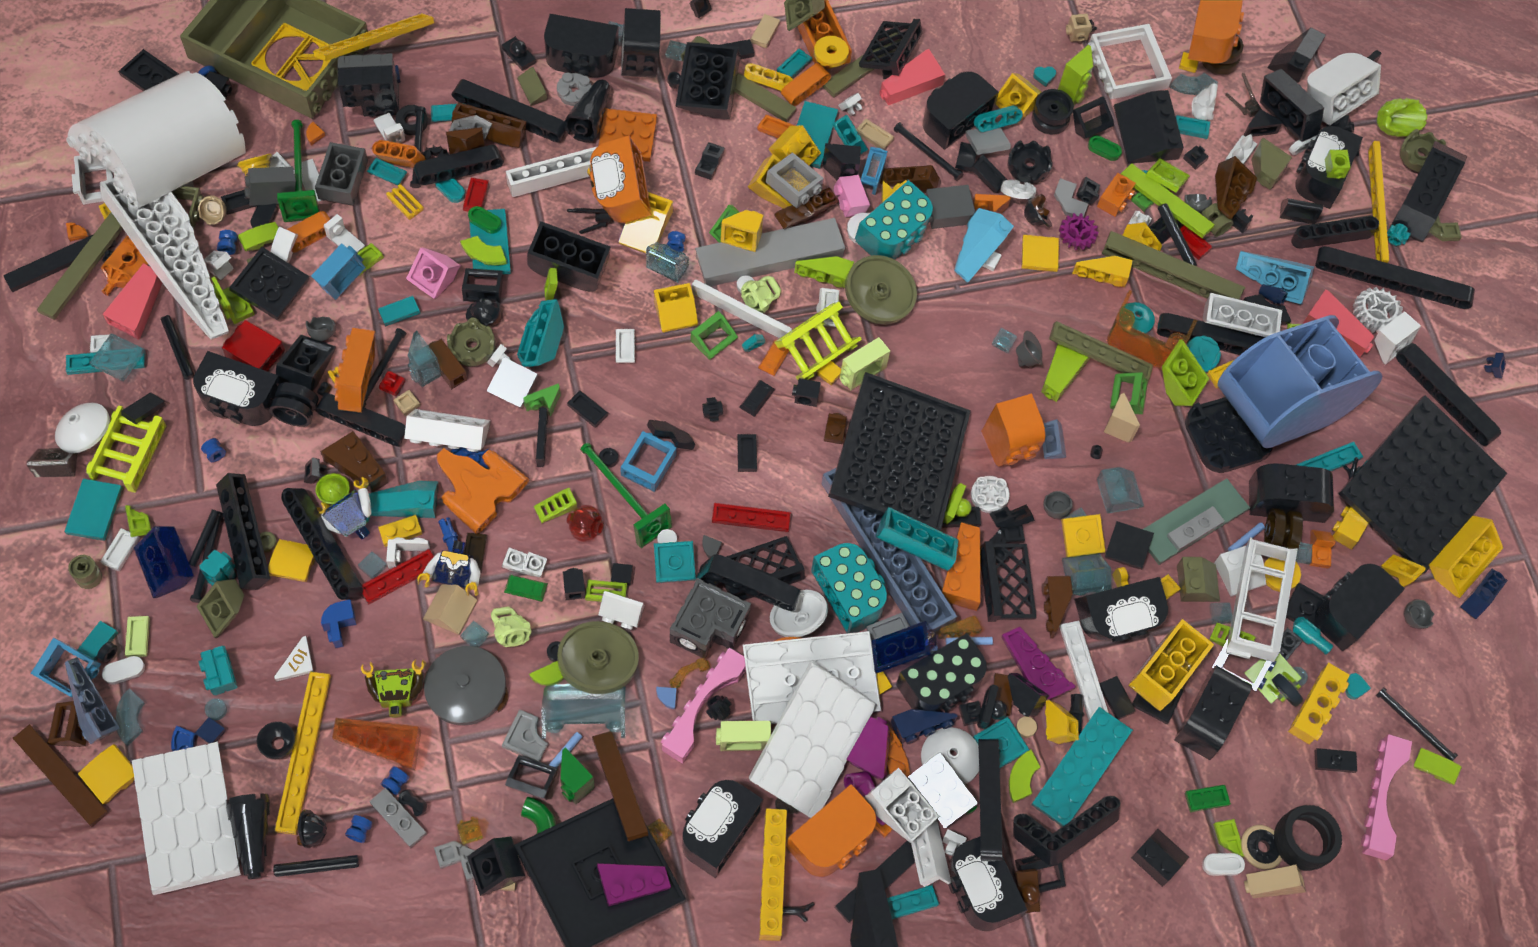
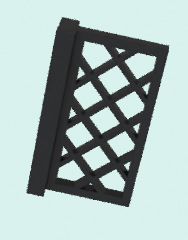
M913 19L912 23L883 21L861 58L859 67L892 70V75L899 76L923 34L921 20ZM884 37L887 38V39L882 40V41H880V42L878 41L879 39H882V38H884ZM889 43L892 44V45L887 46V47H885V48L883 47L884 45H887V44H889ZM896 49L895 52H892L890 54L888 53L889 51Z
M787 536L726 556L729 559L736 560V562H739L743 557L751 558L749 565L746 566L787 584L804 580L805 569L802 563L799 562ZM783 543L787 547L785 553L775 550L778 545ZM764 550L769 552L767 559L757 556L758 553ZM773 554L782 557L779 564L770 561ZM785 559L792 560L795 565L787 567L784 566L783 563ZM755 560L764 563L761 570L752 567ZM767 565L777 568L771 574L765 572ZM724 584L728 593L739 597L743 601L754 597Z
M985 541L980 546V562L988 622L1036 619L1027 544H993L992 541ZM995 549L1002 550L1006 556L1000 560L995 555ZM1014 549H1022V558L1020 560L1011 553ZM1007 557L1016 563L1013 569H1010L1003 562ZM999 566L1008 572L1004 579L997 572ZM1017 566L1024 570L1025 576L1023 578L1014 572ZM1010 575L1019 582L1015 588L1006 581ZM1002 584L1011 591L1007 597L1000 592L999 587ZM1020 584L1027 589L1025 597L1016 590ZM1012 594L1021 600L1017 607L1008 600ZM1004 603L1013 609L1011 614H1003L1002 605ZM1022 603L1029 607L1030 614H1024L1018 609Z

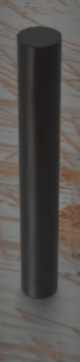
M211 510L188 565L196 567L219 515L218 511Z

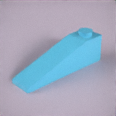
M978 208L968 221L967 233L963 238L962 250L959 252L954 269L966 282L971 280L1014 227L1002 214Z
M1240 251L1236 266L1238 271L1260 284L1284 288V291L1288 292L1286 300L1298 304L1303 303L1315 268L1298 262Z

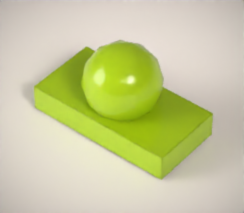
M960 483L953 489L946 507L943 523L948 524L955 514L959 517H965L970 514L971 503L967 499L962 498L966 485Z

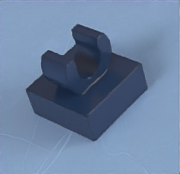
M1496 352L1495 358L1487 357V364L1492 365H1484V369L1488 373L1493 372L1495 378H1502L1506 367L1504 353Z

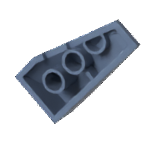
M78 657L66 661L65 666L79 726L83 737L91 745L120 728Z

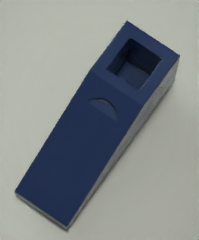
M1492 568L1460 607L1474 619H1477L1492 603L1508 580L1500 572Z
M910 709L892 716L890 723L901 744L904 742L910 744L918 739L917 737L922 735L928 737L934 734L937 729L952 727L958 716L954 713Z

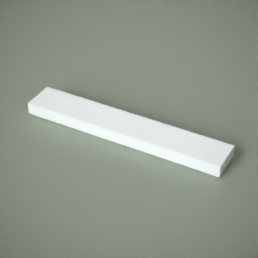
M694 280L692 283V293L695 296L778 338L792 330V328L698 280Z
M1074 621L1060 624L1059 628L1079 692L1084 695L1083 704L1088 720H1090L1098 707L1108 712L1080 622Z

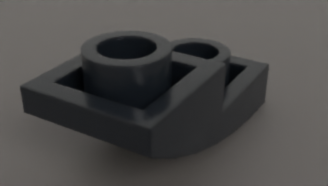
M1288 627L1283 632L1280 654L1285 660L1290 657L1303 641Z

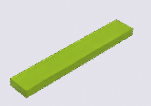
M1134 164L1129 165L1121 173V175L1136 183L1134 188L1156 205L1160 206L1167 203L1174 218L1199 237L1203 238L1214 228L1215 224L1161 184L1146 176V173Z

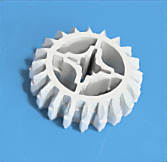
M1377 287L1373 288V290L1369 288L1361 292L1355 299L1352 307L1354 309L1352 314L1356 315L1355 317L1367 329H1370L1371 333L1377 331L1383 324H1389V321L1395 315L1399 316L1402 314L1403 307L1399 306L1401 301L1395 300L1397 295H1390L1391 291L1385 292L1384 288L1380 291Z

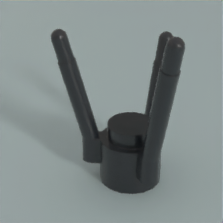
M604 208L567 209V212L594 213L595 222H599V224L580 230V234L600 227H606V223L611 221V217Z

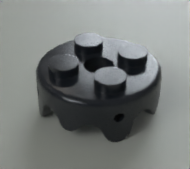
M1021 140L1018 141L1008 157L1007 165L1011 175L1024 183L1033 184L1043 181L1049 175L1053 164L1051 161V149L1049 146H1040L1036 141H1031L1028 144H1023ZM1025 162H1031L1034 166H1027Z

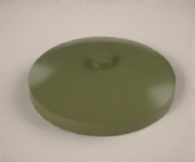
M880 255L864 257L852 266L845 280V293L851 307L861 317L870 322L883 325L897 323L904 319L915 305L917 298L915 281L910 272L901 263L892 258Z
M600 621L583 623L567 632L559 644L557 656L558 667L564 679L576 689L591 694H607L623 688L634 677L639 660L638 649L633 638L622 628Z

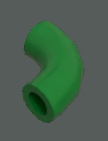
M531 797L526 798L521 817L528 818L535 824L536 834L557 825L555 816L545 804Z

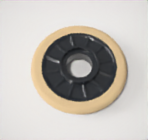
M1255 825L1244 832L1241 839V849L1250 864L1264 870L1275 868L1280 864L1282 858L1279 856L1274 845L1273 829L1264 825ZM1259 842H1263L1267 846V852L1259 850Z

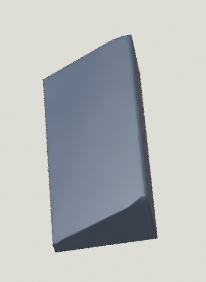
M1057 419L1044 423L1045 441L1042 445L1044 458H1066L1062 424Z

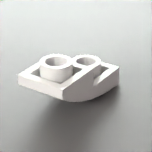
M279 227L271 252L289 263L293 254L291 250L298 234Z
M509 547L501 567L521 574L541 577L547 558L531 552L526 554Z

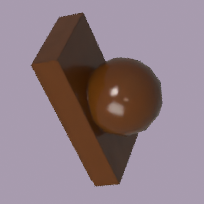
M1036 869L1015 871L1016 886L1027 908L1026 913L1040 912L1039 899L1041 893L1038 885V871Z

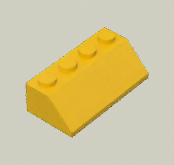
M1472 516L1429 564L1434 579L1458 598L1466 592L1503 549L1493 520Z

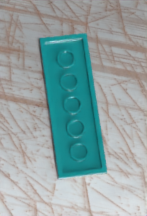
M1098 707L1080 733L1079 740L1073 743L1031 805L1062 827L1069 823L1133 730Z

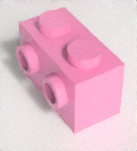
M859 175L839 177L834 186V193L838 197L840 209L845 217L854 216L862 212L866 213L870 203Z

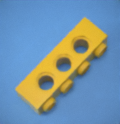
M1328 662L1321 670L1288 732L1307 744H1310L1314 739L1318 741L1323 733V730H1321L1322 725H1326L1332 716L1330 714L1331 709H1335L1341 700L1338 698L1340 692L1344 693L1349 685L1347 679L1350 675ZM1326 685H1327V686H1330V687L1332 688L1333 692L1329 691V690L1326 688ZM1317 701H1320L1321 703H1323L1324 708H1323V707H1320V706L1318 705ZM1309 717L1315 720V724L1310 722Z

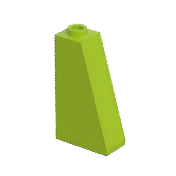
M1057 344L1041 392L1048 399L1057 402L1090 358Z

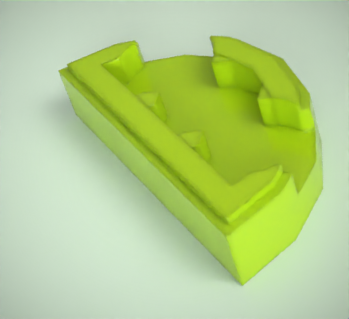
M557 661L529 674L535 683L546 685V687L557 685L564 679Z

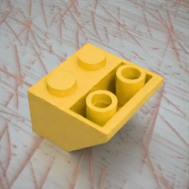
M803 125L789 126L769 148L771 154H774L780 160H783L793 152L809 166L821 154Z
M690 283L654 290V304L662 332L698 326L695 301Z

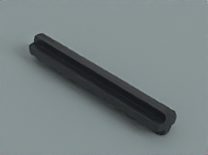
M1168 204L1160 205L1158 210L1183 261L1197 266V262Z
M170 315L161 317L160 320L185 380H189L194 377V373Z
M352 855L275 864L273 873L276 877L357 868L359 867V857Z

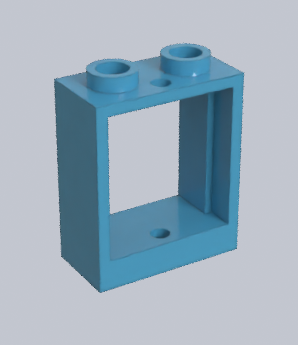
M341 243L311 277L324 291L336 300L366 267L363 265V259L350 245L346 247Z
M642 431L620 467L621 476L655 492L676 457L677 447L669 441L658 439L652 433ZM644 443L667 454L654 476L631 465Z
M53 638L30 674L73 698L69 687L49 676L63 652L66 650L87 662L88 665L85 671L91 680L98 675L101 663L67 643Z

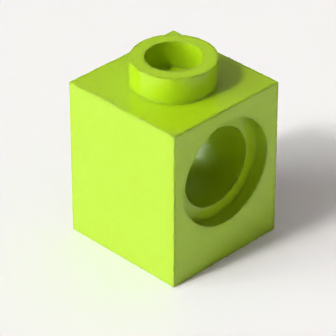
M1330 149L1324 159L1327 178H1345L1350 170L1348 150Z

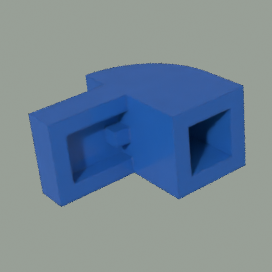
M351 600L340 601L330 605L322 615L321 625L324 632L327 631L329 642H333L335 648L344 647L341 628L356 625Z

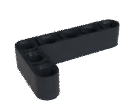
M718 554L712 555L703 563L697 575V578L707 584L716 586L721 582L787 611H795L801 593L798 588Z
M1115 796L1104 797L1053 834L1029 815L1018 814L1013 820V837L1046 864L1057 865L1119 820L1120 800Z

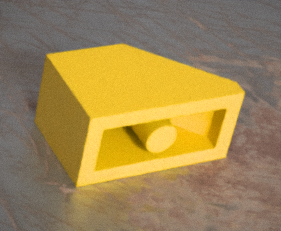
M1145 222L1127 224L1123 236L1158 251L1161 250L1163 245Z

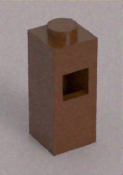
M442 339L431 342L425 348L427 357L451 390L467 381L465 369Z

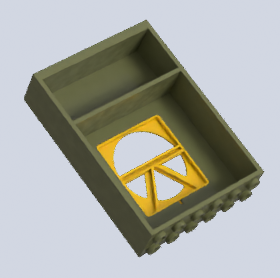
M209 0L183 31L180 38L189 59L203 66H213L218 73L313 119L321 111L323 104L331 98L334 90L338 88V57L327 61L323 60L321 69L312 77L307 76L298 60H321L314 57V54H303L311 42H314L321 48L368 32L365 21L321 0ZM282 38H304L276 75L273 74L265 62L268 48ZM370 46L342 56L362 55ZM293 66L301 80L290 81L283 79V77Z

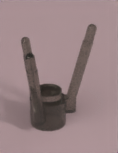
M1242 73L1244 83L1251 97L1245 103V108L1230 94L1226 93L1225 96L1244 115L1248 114L1250 117H1254L1261 107L1256 101L1245 73Z

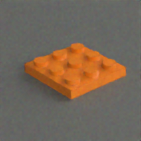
M605 108L599 145L630 136L641 151L642 161L650 162L657 114Z

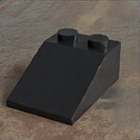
M300 334L276 364V375L279 376L281 383H295L314 391L329 364L336 346Z

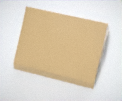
M1122 393L1104 432L1129 443L1132 442L1140 424L1125 393Z
M441 584L423 620L460 635L477 603V599L470 594L467 596L466 591L458 585Z

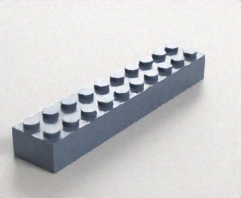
M836 468L823 474L821 484L827 494H829ZM830 498L866 556L874 562L875 571L884 579L885 587L920 643L953 626L957 615L922 560L876 538V532L883 516Z

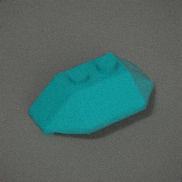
M556 299L541 301L538 305L539 308L534 311L526 323L517 352L523 367L539 366L555 359L564 329L559 303Z

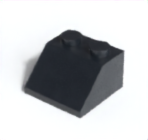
M825 143L822 167L836 181L839 177L858 175L861 146Z
M1157 829L1131 858L1163 887L1183 866L1189 856L1162 831Z
M512 837L493 838L467 856L480 896L510 886L525 876L520 859L514 848Z

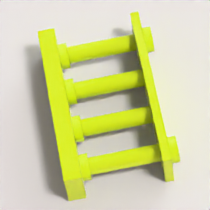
M840 302L831 303L775 341L778 348H788L801 369L802 373L796 376L797 380L799 378L806 380L814 376L813 372L844 351L854 349L858 346L857 342L862 340L860 336L851 338L838 317V311L843 308ZM827 318L832 319L845 341L838 348L824 327L825 323L823 321ZM812 328L819 331L831 352L824 358H822L809 336V330ZM799 337L804 340L816 360V363L809 368L794 345V340Z
M118 405L116 411L111 415L109 427L92 461L87 465L86 473L94 481H96L99 474L123 480L127 490L136 493L164 433L166 424L162 417L154 416L153 420L149 423L141 421L135 425L122 416L121 411L123 407ZM122 424H127L147 430L144 438L138 439L120 434L119 430ZM115 440L139 447L137 454L134 456L110 449ZM107 457L131 463L129 472L126 473L102 466Z

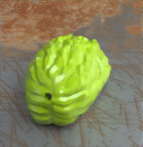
M1400 98L1386 101L1379 109L1376 121L1380 130L1387 135L1407 137L1415 129L1420 131L1425 127L1428 115L1419 100Z

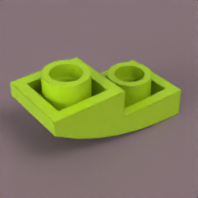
M272 222L239 234L238 237L244 250H256L263 247L264 244L273 243L278 226L276 222Z
M1423 748L1420 749L1414 763L1415 769L1434 775V778L1455 785L1462 768L1459 764Z

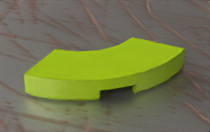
M478 236L460 241L465 253L473 260L476 259L492 266L507 264L501 246L486 245Z
M1032 750L1025 752L1016 761L1011 770L1008 787L1013 803L1032 795L1030 788L1031 777L1041 768Z

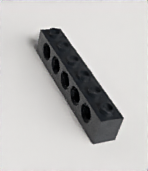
M227 473L216 484L240 588L259 590L270 580V575L245 474Z

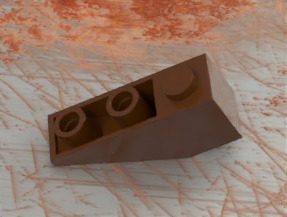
M933 165L884 168L880 184H883L884 181L889 186L894 187L898 183L901 184L905 180H909L920 191L926 193L927 189L938 187L940 178Z
M1047 576L1045 582L1042 583V595H1045L1046 598L1044 612L1048 615L1046 630L1050 632V638H1054L1073 595L1071 576Z

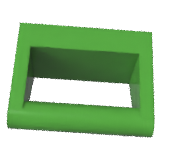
M718 311L691 332L690 341L710 360L735 341L738 336L725 317ZM721 327L729 336L709 351L703 340Z
M1143 372L1115 374L1110 408L1114 409L1119 399L1121 382L1134 384L1131 402H1129L1134 414H1143L1148 385Z

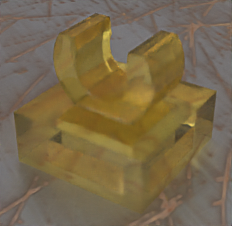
M471 817V820L466 822L460 820L459 824H457L463 845L483 839L477 818Z

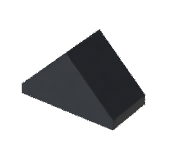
M1259 109L1249 123L1244 136L1252 134V137L1277 134L1282 121Z

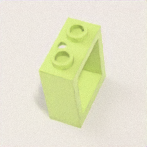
M879 337L843 359L840 380L850 390L861 385L865 372L877 375L886 369L890 350Z
M721 721L720 728H716V745H720V751L763 750L771 736V721Z

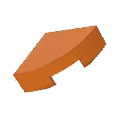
M314 122L308 126L306 131L309 144L312 146L325 137V133Z
M72 222L66 223L70 242L89 237L83 227Z

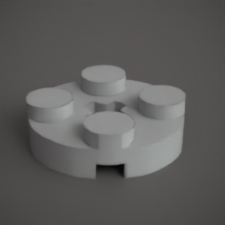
M564 73L557 83L558 97L561 98L564 104L575 106L591 87L589 77L578 73ZM575 87L579 90H575V92H572L571 88Z

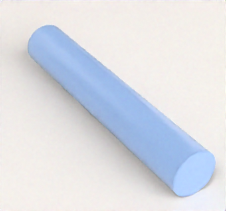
M1258 523L1231 545L1228 551L1244 546L1250 537H1255L1265 529L1264 524Z
M959 637L946 638V645ZM971 637L975 645L993 644L992 637Z
M576 732L549 765L557 768L562 761V750L566 747L570 752L580 741L582 735Z

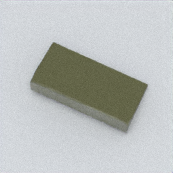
M534 67L529 68L517 78L531 106L547 100L546 91Z

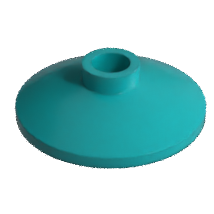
M1137 302L1128 303L1123 306L1118 316L1121 327L1133 335L1148 333L1155 323V316L1152 310L1146 305Z

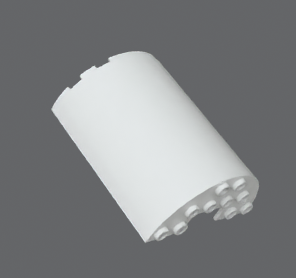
M190 71L174 76L72 125L66 138L68 145L74 148L90 164L94 163V157H97L106 168H109L114 173L113 184L115 189L121 192L137 208L246 153L243 133L239 134L236 126L239 122L233 110L229 111L224 103L225 97L207 78L196 72L192 74Z

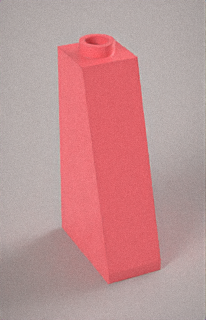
M927 49L907 63L899 76L891 75L884 80L881 85L880 96L889 106L943 85L945 73L930 49Z
M143 263L103 313L107 324L138 340L142 336L162 285L161 280L151 267Z
M1325 289L1303 324L1329 315H1335L1339 320L1338 332L1360 358L1364 352L1368 353L1374 345L1370 343L1374 335Z

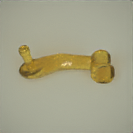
M699 658L696 662L683 666L670 679V686L678 689L689 672L698 668L700 672L708 670L710 668L708 661Z

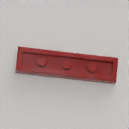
M714 503L712 523L788 532L791 512Z
M430 549L362 584V595L368 605L416 580L434 557Z

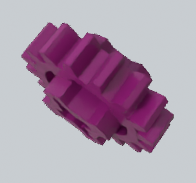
M1073 213L1072 218L1066 216V219L1062 220L1059 228V238H1064L1063 244L1069 243L1068 248L1074 246L1075 250L1078 247L1084 250L1085 246L1090 248L1095 243L1099 233L1097 232L1098 226L1094 225V220H1088L1089 216L1084 218L1082 213L1079 216Z

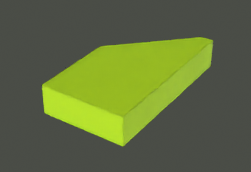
M125 505L130 536L151 535L148 515L143 512L139 513L131 509V506Z
M1235 819L1215 822L1213 826L1219 845L1232 853L1240 855L1242 858L1245 857L1241 849V839Z

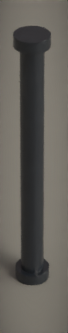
M417 106L415 107L416 128L414 146L421 152L423 116L426 113V108ZM413 168L410 187L420 188L421 184Z
M901 122L896 124L894 127L896 133L899 132L953 175L956 181L962 177L963 172L961 170L955 169L905 129Z
M400 328L396 329L393 340L369 380L363 404L364 408L367 405L368 397L401 339L405 338L407 334Z
M218 511L219 515L208 537L202 562L208 559V556L213 552L221 519H224L223 513ZM199 570L194 593L190 596V601L199 603L203 599L201 595L206 578L201 570Z
M1385 687L1376 694L1378 698L1381 697L1447 759L1453 761L1458 756L1457 753H1452L1386 692L1387 689Z

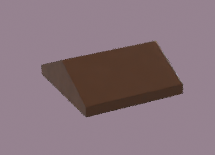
M482 127L446 132L450 154L485 146Z

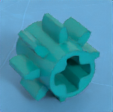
M1396 224L1395 226L1391 225L1390 229H1388L1387 237H1389L1388 240L1392 245L1399 246L1406 243L1411 233L1407 232L1408 228L1404 224Z

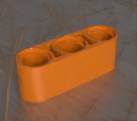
M815 63L782 89L781 95L791 105L797 106L830 80L831 75L820 63Z
M378 140L372 146L373 153L379 159L390 164L414 168L416 163L425 160V156L412 145Z
M320 211L286 229L298 234L291 250L293 253L327 236L324 224L331 218L325 211Z

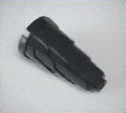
M597 80L564 121L565 130L569 135L572 132L574 139L581 142H592L597 138L610 92V85L606 80Z
M260 793L261 798L256 799L255 794L235 796L225 801L233 838L236 840L238 858L241 860L244 876H248L249 880L261 878V874L265 873V856H267L266 835H268L270 800L269 795Z

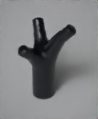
M1358 457L1354 458L1351 469L1346 465L1343 467L1348 473V481L1360 469V466L1357 467Z
M811 902L803 906H783L782 915H796L806 922L808 919L803 912L809 911L815 904Z

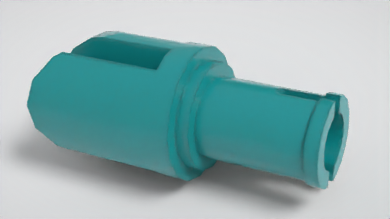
M1304 617L1295 619L1293 632L1303 639L1307 645L1314 644L1325 655L1333 648V644L1320 635L1321 630Z

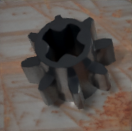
M715 397L706 398L707 402L702 404L704 418L709 417L710 422L718 421L719 415H723L722 402L717 401Z
M713 696L707 702L709 709L706 710V713L711 719L724 720L730 715L731 709L729 707L732 704L727 697Z

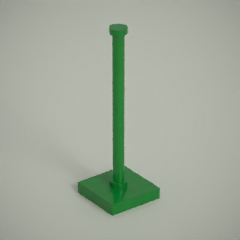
M293 120L291 123L294 132L295 192L277 193V200L284 222L303 221L320 212L315 190L302 191L301 120Z
M585 443L581 447V452L587 454L641 517V520L633 524L636 543L640 548L656 539L662 530L672 528L670 508L665 503L650 514H647L592 450L591 444Z

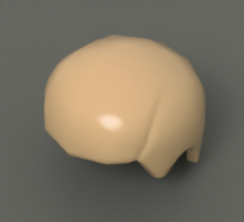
M207 196L199 203V217L208 225L218 224L225 218L227 213L226 205L216 196Z

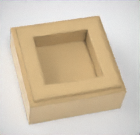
M410 390L393 400L404 416L420 407L419 401Z

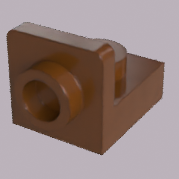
M840 413L828 414L824 442L842 445L847 416H843Z

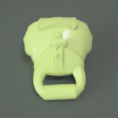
M765 276L759 281H747L741 288V297L745 304L761 313H765L769 309L771 302L776 300L781 293L779 285L774 277ZM767 280H768V283H769V285L771 286L772 290H773L774 293H775L774 295H773V293L771 292L770 288L768 287V285H767V283H766Z
M509 606L493 609L491 618L494 622L495 638L499 644L504 647L523 645L530 640L529 636L532 632L530 623L523 619L522 616L517 615L514 609ZM511 614V616H503V617H500V619L497 617V616H501V615Z

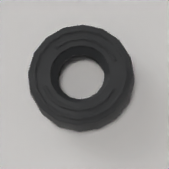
M417 105L404 106L396 114V124H401L406 135H415L416 124L409 125L405 122V119L411 115L416 116L415 107ZM426 113L423 116V131L428 125Z

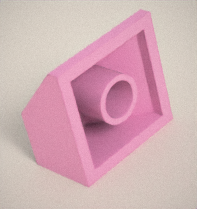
M422 247L406 279L433 299H436L453 282L461 265L447 255Z

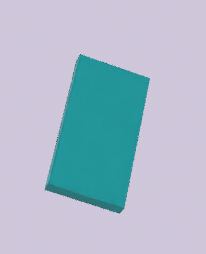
M805 101L797 126H804L821 152L810 164L811 167L820 169L825 143H829L834 127L832 124L836 121L838 109Z
M505 209L487 210L500 218L502 225L500 231L490 234L470 223L471 238L478 236L486 245L501 246L507 264L492 266L472 259L473 269L501 270L503 275L511 274Z

